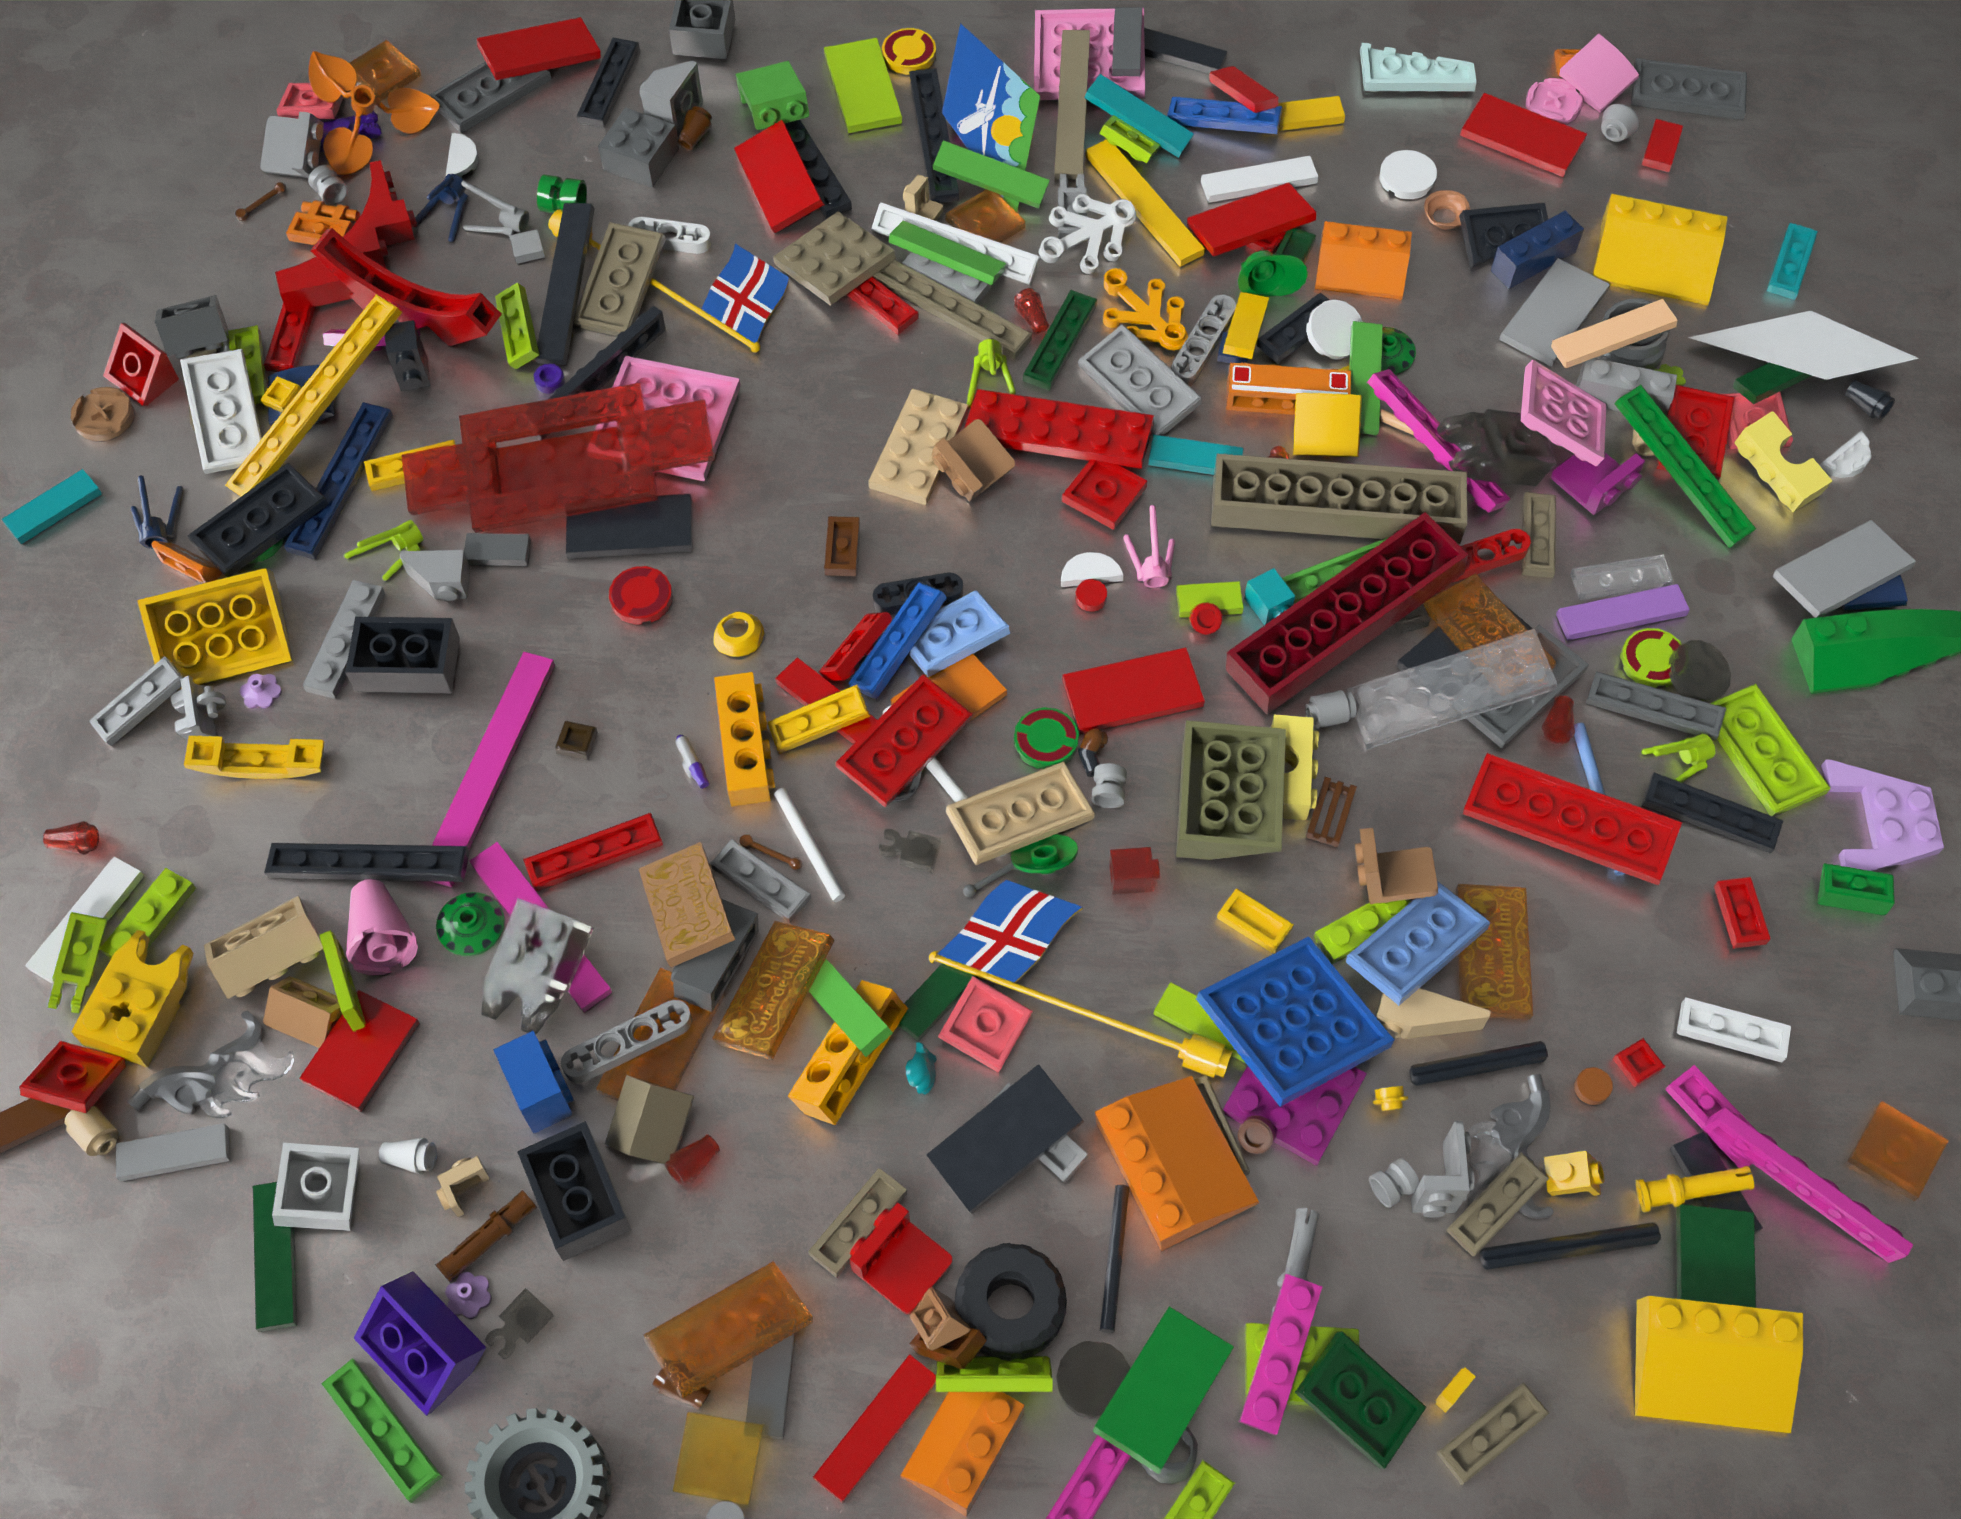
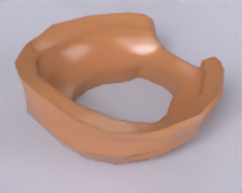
M1440 190L1431 193L1426 198L1424 210L1427 218L1433 225L1443 230H1448L1461 226L1459 215L1463 210H1470V206L1466 197L1461 193L1451 190ZM1446 208L1454 212L1456 219L1450 223L1435 221L1433 215L1436 210Z

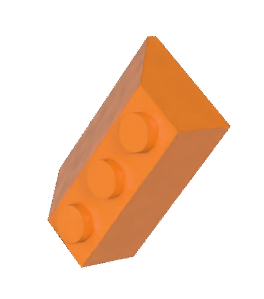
M1325 221L1320 242L1315 289L1402 300L1410 257L1412 232Z
M948 1392L900 1477L967 1517L1024 1415L1025 1405L1004 1392Z

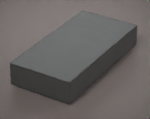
M467 533L464 552L469 565L527 566L531 539L529 534Z

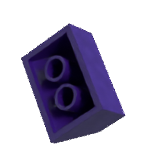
M414 1271L380 1287L353 1337L426 1416L431 1414L472 1374L487 1348Z

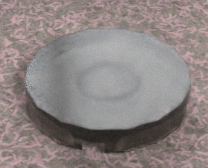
M1689 640L1676 648L1671 654L1668 665L1671 664L1672 672L1669 673V676L1676 690L1681 695L1711 703L1726 693L1731 681L1729 664L1721 651L1712 644L1702 640Z
M1097 1341L1081 1342L1070 1348L1060 1360L1056 1375L1058 1393L1065 1406L1076 1415L1088 1419H1099L1129 1372L1130 1366L1124 1355L1111 1344Z

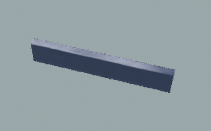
M365 402L362 403L316 487L327 499L329 505L291 532L284 545L286 552L313 560L317 558L365 468L364 461L370 459L393 416L391 409Z

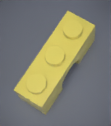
M1772 411L1746 427L1734 444L1738 447L1739 453L1756 468L1760 478L1767 482L1777 493L1781 503L1787 505L1794 513L1822 495L1831 484L1832 479L1814 458L1802 464H1793L1783 458L1780 449L1783 448L1792 436V433Z
M1275 714L1273 717L1271 728L1286 729L1285 761L1294 769L1289 773H1284L1283 819L1307 821L1310 808H1316L1317 789H1312L1311 785L1312 779L1317 778L1318 760L1312 759L1313 750L1318 749L1319 731L1313 730L1314 718Z

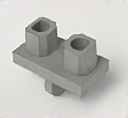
M189 675L180 679L182 689L171 695V702L176 711L182 714L185 713L186 716L175 722L176 733L187 740L189 736H217L214 718L218 716L217 711L225 707V696L220 692H214V687L195 684Z

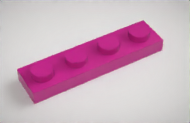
M1289 1274L1284 1275L1240 1416V1423L1275 1436L1278 1434L1322 1286Z

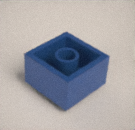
M533 1030L493 1049L518 1107L533 1134L573 1116L568 1104L573 1102L574 1098L546 1039L539 1042Z

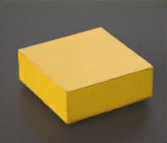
M277 376L260 400L265 406L283 413L302 388L296 383Z
M1462 1368L1438 1396L1435 1404L1446 1413L1476 1376L1467 1368Z

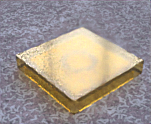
M687 1412L672 1492L749 1505L764 1424Z

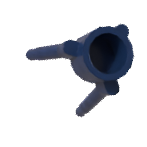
M447 174L444 180L427 195V199L430 201L415 217L416 224L426 216L439 200L446 204L458 202L448 238L450 242H453L464 203L469 198L464 193L466 188L461 184L464 180L456 174Z
M140 475L138 476L144 517L143 523L136 506L131 507V512L139 534V543L143 547L153 549L152 542L154 540L167 543V539L174 538V525L183 487L177 486L166 526L161 518L151 516L144 476Z

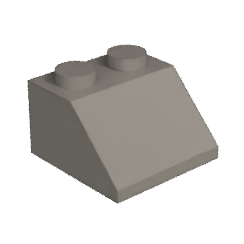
M694 61L654 70L647 81L645 80L640 87V96L644 109L643 114L675 124L677 139H679L686 112L694 106L701 107L703 105L698 65Z

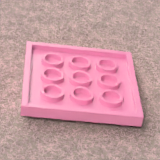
M1142 8L1140 76H1112L1115 9L1035 10L1034 90L1040 95V100L1059 99L1062 30H1090L1087 90L1099 74H1101L1137 98H1145L1144 8Z
M625 356L587 448L588 457L705 482L741 386L740 379Z

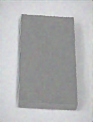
M1558 258L1503 330L1499 340L1552 367L1558 359L1551 348L1552 340L1578 331L1606 294L1610 284Z
M1123 324L1078 360L1079 367L1126 411L1154 415L1152 436L1165 435L1202 404V398Z
M1870 520L1776 569L1773 578L1809 613L1818 618L1912 569L1916 561Z

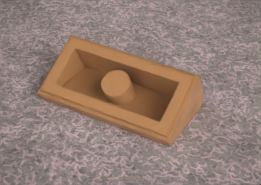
M932 1286L910 1314V1318L923 1341L932 1351L967 1334L971 1330L969 1325L955 1310L954 1301Z

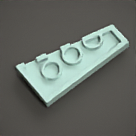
M1361 43L1360 55L1364 91H1475L1477 82L1475 67L1472 62L1445 57H1437L1436 60H1432L1423 56V53L1412 52L1411 56L1395 53L1396 48L1385 47L1383 51L1372 49L1369 43Z

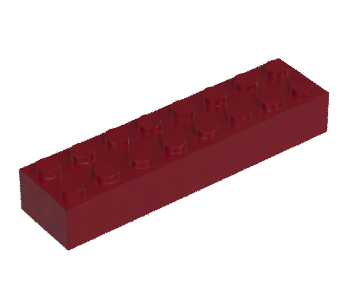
M1425 512L1227 652L1226 671L1268 715L1461 577L1465 571L1468 554Z

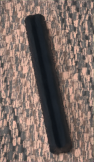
M1537 1041L1415 1064L1411 1066L1409 1073L1412 1083L1418 1086L1544 1062L1548 1057V1051L1544 1042Z

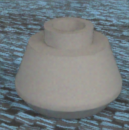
M1613 104L1603 113L1601 130L1607 139L1620 142L1633 136L1638 131L1640 123L1636 112L1631 107L1624 104Z

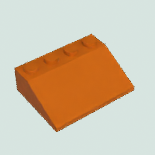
M1192 1076L1126 1096L1095 1111L1096 1124L1127 1185L1130 1187V1191L1161 1252L1259 1204L1253 1189Z

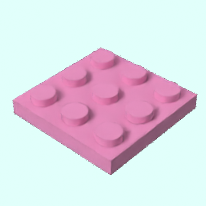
M1532 359L1525 367L1521 422L1530 430L1538 431L1548 437L1555 445L1563 446L1573 452L1580 460L1588 461L1597 466L1604 459L1606 404Z

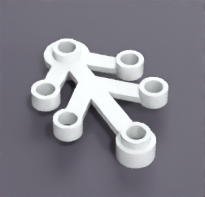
M1079 194L1073 202V209L1078 214L1069 212L1061 206L1052 209L1049 221L1053 226L1061 227L1064 224H1069L1081 229L1062 239L1053 236L1046 237L1039 248L1041 259L1047 263H1055L1060 259L1064 251L1089 239L1086 255L1083 256L1080 262V269L1086 274L1094 273L1098 267L1099 260L1097 256L1103 231L1113 226L1111 240L1107 243L1103 255L1108 261H1117L1122 254L1121 242L1124 228L1130 227L1136 218L1135 208L1128 200L1120 199L1110 205L1090 199L1085 194ZM1078 202H1084L1086 207L1079 206ZM1092 211L1104 215V217L1096 220L1082 215ZM1117 213H1123L1125 218L1118 216ZM1054 214H1060L1063 219L1055 218ZM1108 249H1115L1117 254H1111ZM1045 250H1052L1055 255H1049ZM1085 261H1091L1094 266H1087Z

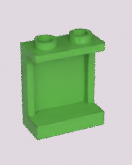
M789 61L735 74L742 104H748L756 130L768 128L780 120L788 123L809 117L806 91Z

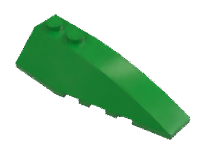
M1895 609L1803 619L1791 640L1811 694L1871 687L1883 683L1885 679L1895 675L1899 677L1907 674L1916 667L1936 663L1938 659L1945 656H1954L1961 653V611Z

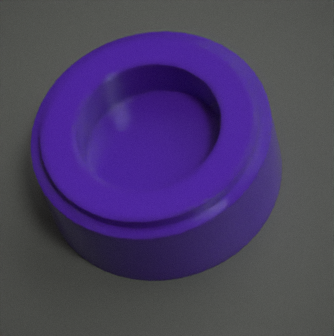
M544 364L534 372L536 388L542 393L553 394L557 388L565 384L563 370L558 365Z

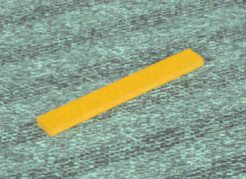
M377 294L374 296L225 486L241 497L281 467L402 312L396 306Z

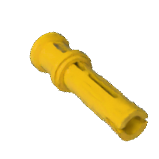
M1744 1166L1743 1168L1683 1178L1675 1174H1667L1666 1179L1645 1182L1643 1179H1637L1636 1192L1642 1211L1650 1212L1651 1207L1669 1204L1678 1207L1688 1199L1742 1190H1753L1754 1180L1752 1174L1748 1175V1173H1751L1749 1166Z

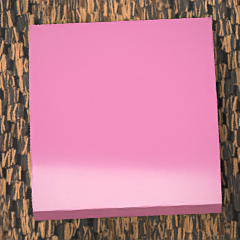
M1600 34L1594 37L1560 69L1559 76L1580 90L1583 101L1599 113L1639 78L1638 72L1627 58Z

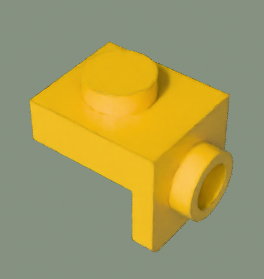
M1587 1151L1544 1157L1545 1174L1549 1178L1546 1181L1547 1192L1551 1196L1584 1191L1590 1192L1593 1196L1601 1195L1600 1184L1605 1181L1604 1170L1601 1162L1597 1161Z

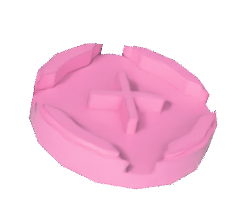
M1547 78L1544 82L1539 84L1536 82L1531 86L1527 93L1525 106L1527 110L1566 125L1574 121L1580 114L1583 97L1581 93L1579 95L1576 92L1577 88L1563 79Z

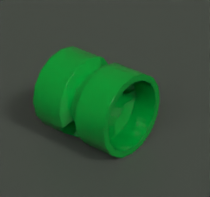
M545 174L541 176L537 188V206L540 212L554 213L559 209L563 210L564 203H587V186L584 180L566 178L563 182L559 176Z

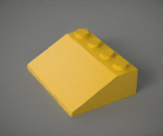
M1611 194L1602 219L1592 275L1609 283V286L1708 306L1724 243L1728 217Z
M267 568L137 600L154 663L159 662L164 656L167 657L183 677L189 675L195 684L202 685L293 661L273 571Z
M1646 1296L1638 1299L1636 1317L1635 1416L1791 1433L1803 1357V1313L1656 1296Z

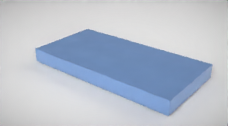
M1438 881L1437 895L1414 899L1347 955L1346 963L1398 1006L1482 935L1490 925L1489 920Z

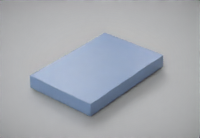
M975 590L939 609L908 654L927 677H930L1009 635V625L982 595Z

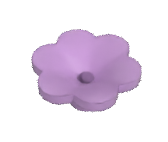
M253 674L249 677L248 683L240 688V694L248 708H256L258 706L263 709L272 706L274 699L278 698L282 693L280 686L277 685L276 677L272 674L264 676Z
M470 1272L461 1273L457 1281L450 1283L446 1288L445 1294L449 1299L448 1308L455 1315L463 1314L468 1319L477 1317L480 1309L486 1308L491 1303L492 1297L487 1291L489 1288L487 1278L481 1275L474 1277Z

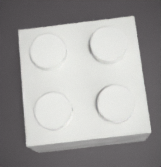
M283 1143L272 1214L274 1226L350 1231L360 1161L359 1148Z

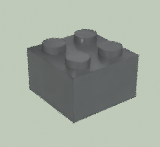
M676 0L669 27L673 55L727 59L736 20L733 0Z
M624 108L598 145L604 171L653 188L679 150L675 124Z
M217 295L159 309L156 312L155 324L167 356L175 355L176 358H183L192 355L194 349L205 347L206 350H213L224 346L223 342L228 341V326Z

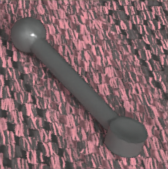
M1011 861L1010 864L976 884L966 885L963 893L966 897H973L980 888L1013 869H1019Z

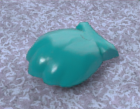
M916 1042V1053L913 1059L908 1060L906 1064V1077L912 1087H916L918 1094L923 1093L926 1095L934 1087L936 1081L934 1063H936L937 1058L920 1042Z

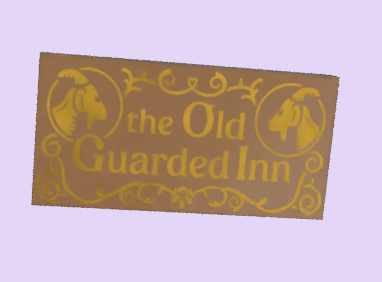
M701 842L639 868L665 958L670 968L735 940L707 854Z

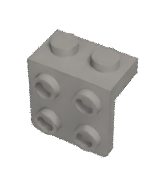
M299 112L298 119L279 116L268 117L260 165L261 169L271 174L309 178L310 173L319 164L324 123L308 112Z
M1454 1121L1443 1142L1445 1176L1424 1175L1411 1198L1412 1213H1423V1216L1429 1218L1442 1217L1445 1213H1456L1462 1202L1466 1201L1469 1191L1473 1190L1474 1171L1472 1167L1467 1166L1466 1156L1471 1151V1137L1469 1132H1464L1463 1121Z

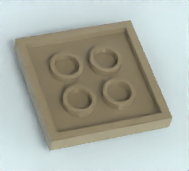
M838 211L773 256V259L778 268L831 306L893 262L896 256L892 248Z

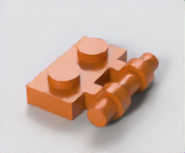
M303 201L301 205L302 212L295 213L286 235L289 241L315 245L323 233L330 228H333L343 237L352 229L351 221L356 222L359 219L360 212L350 209L347 205L339 204L336 207L326 205L324 201Z

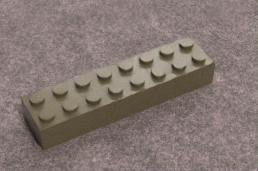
M1217 454L1213 475L1211 526L1385 539L1391 537L1426 512L1458 545L1461 544L1467 526V472Z

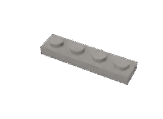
M356 580L352 581L303 683L306 692L336 699L347 676L345 671L355 616H375L385 595L383 587Z

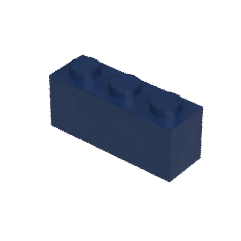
M1565 210L1497 247L1490 271L1508 289H1511L1551 267L1558 258L1563 260L1576 253L1584 228Z

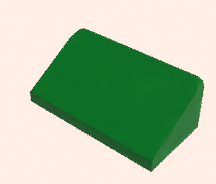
M1824 863L1819 885L1818 904L1877 915H1887L1895 904L1893 874Z

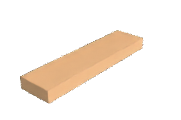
M1661 299L1552 340L1551 348L1566 369L1675 328L1678 320L1665 301Z

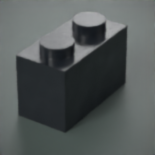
M414 320L394 323L385 334L386 353L400 390H415L431 386L428 358Z

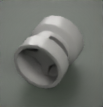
M321 165L310 173L309 185L327 205H337L346 198L348 187L338 177L332 167Z
M1110 763L1096 766L1094 770L1096 786L1092 789L1091 801L1097 806L1104 808L1122 806L1125 798V791L1122 789V786L1126 784V769L1120 765Z
M1403 1158L1392 1162L1389 1165V1169L1385 1172L1378 1171L1369 1177L1373 1192L1380 1202L1388 1208L1400 1202L1402 1195L1413 1194L1420 1183L1413 1168Z

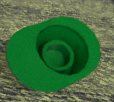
M1261 250L1254 252L1245 262L1241 263V271L1238 277L1239 289L1245 293L1264 297L1292 294L1305 284L1308 276L1307 266L1296 256L1275 255L1272 252Z

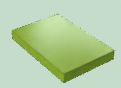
M976 1356L964 1369L937 1361L936 1392H1053L1051 1360L1048 1356H1032L1023 1360L1013 1359L1011 1361L1000 1360V1358L991 1356Z

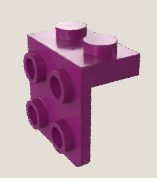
M1604 452V459L1597 466H1594L1588 461L1580 460L1574 454L1553 470L1551 479L1591 514L1595 515L1605 506L1612 505L1624 491L1632 489L1641 480L1642 475L1640 472L1645 460L1638 454H1634L1620 465Z

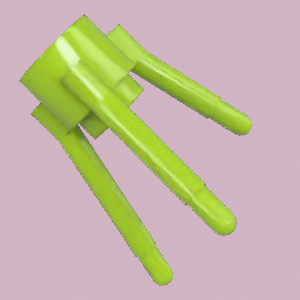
M995 339L983 340L978 345V355L974 357V369L966 403L969 409L974 400L981 367L990 371L993 376L997 373L996 369L1001 367L1010 393L1016 394L1007 366V358L1002 354L1001 343Z
M408 520L393 529L357 542L358 547L345 553L344 557L349 559L391 540L399 551L403 549L407 551H421L418 544L423 542L424 539L416 524L412 520ZM401 558L382 576L384 581H387L403 566Z
M1706 734L1678 742L1644 748L1641 751L1643 755L1654 753L1655 756L1679 752L1681 759L1686 764L1691 763L1693 765L1675 779L1682 783L1696 772L1706 769L1708 767L1706 761L1712 759L1716 753L1712 739Z

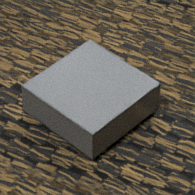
M537 229L509 236L517 264L545 257Z

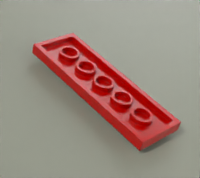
M977 389L965 427H967L974 420L979 419L983 421L1004 448L1087 461L1093 459L1097 460V462L1103 461L1142 469L1154 426V415Z
M1486 753L1463 810V814L1658 886L1682 825L1680 821Z

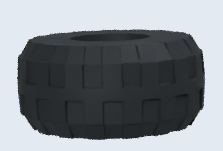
M1002 1243L991 1248L988 1247L968 1262L957 1283L955 1310L970 1328L980 1330L986 1339V1343L981 1347L980 1352L989 1357H997L1000 1360L1006 1361L1013 1359L1023 1360L1032 1357L1040 1351L1042 1352L1058 1335L1066 1315V1289L1058 1268L1053 1265L1050 1258L1031 1246ZM1009 1284L1025 1289L1032 1297L1034 1303L1026 1315L1012 1320L1001 1318L988 1305V1299L993 1291Z

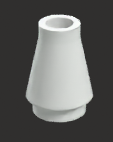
M426 1138L383 1142L379 1150V1160L382 1164H390L417 1174L431 1171L437 1159L435 1143L429 1142Z

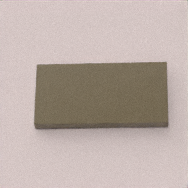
M609 222L576 310L574 327L617 336L637 320L666 240L664 233Z

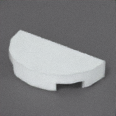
M452 133L446 176L447 174H456L461 177L470 170L473 172L479 162L478 151L470 138L462 134Z
M1860 431L1824 460L1820 467L1826 474L1839 478L1853 477L1861 473L1868 465L1872 456L1869 448V439Z
M1086 552L1076 555L1066 563L1062 570L1061 587L1078 586L1082 581L1088 579L1098 580L1102 583L1123 581V573L1120 566L1111 557L1102 553Z

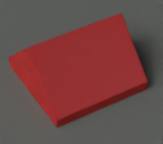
M126 323L120 324L103 376L142 406H148L176 383L179 378L163 350Z

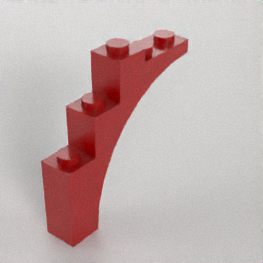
M379 160L370 162L372 178L370 195L363 213L343 238L368 258L386 268L383 258L389 255L386 246L415 240L412 228L417 227L413 210L407 211L404 199L398 200L396 191H389V189L394 188L390 171L384 172L382 162ZM317 257L275 272L279 292L287 313L304 310L305 305L309 304L317 307L352 299L349 296L352 291Z
M333 228L327 229L310 250L352 291L349 296L363 310L377 294L402 312L397 319L399 322L414 320L417 329L428 326L448 346L487 336L502 315L482 293L469 295L444 293L415 284L390 272L352 246Z

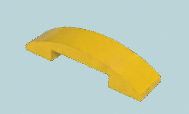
M189 736L184 767L203 773L235 778L283 779L301 777L321 772L325 742L318 739H290L289 745L225 743L223 737Z

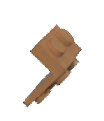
M979 419L974 420L950 440L941 439L934 445L931 454L937 468L942 472L945 471L952 480L955 490L961 496H965L969 502L1010 472L1015 466L1014 459L983 421Z
M1360 829L1361 843L1355 844L1357 864L1364 863V865L1357 866L1360 886L1367 885L1370 904L1432 897L1438 894V884L1431 848L1421 847L1377 853L1374 829Z

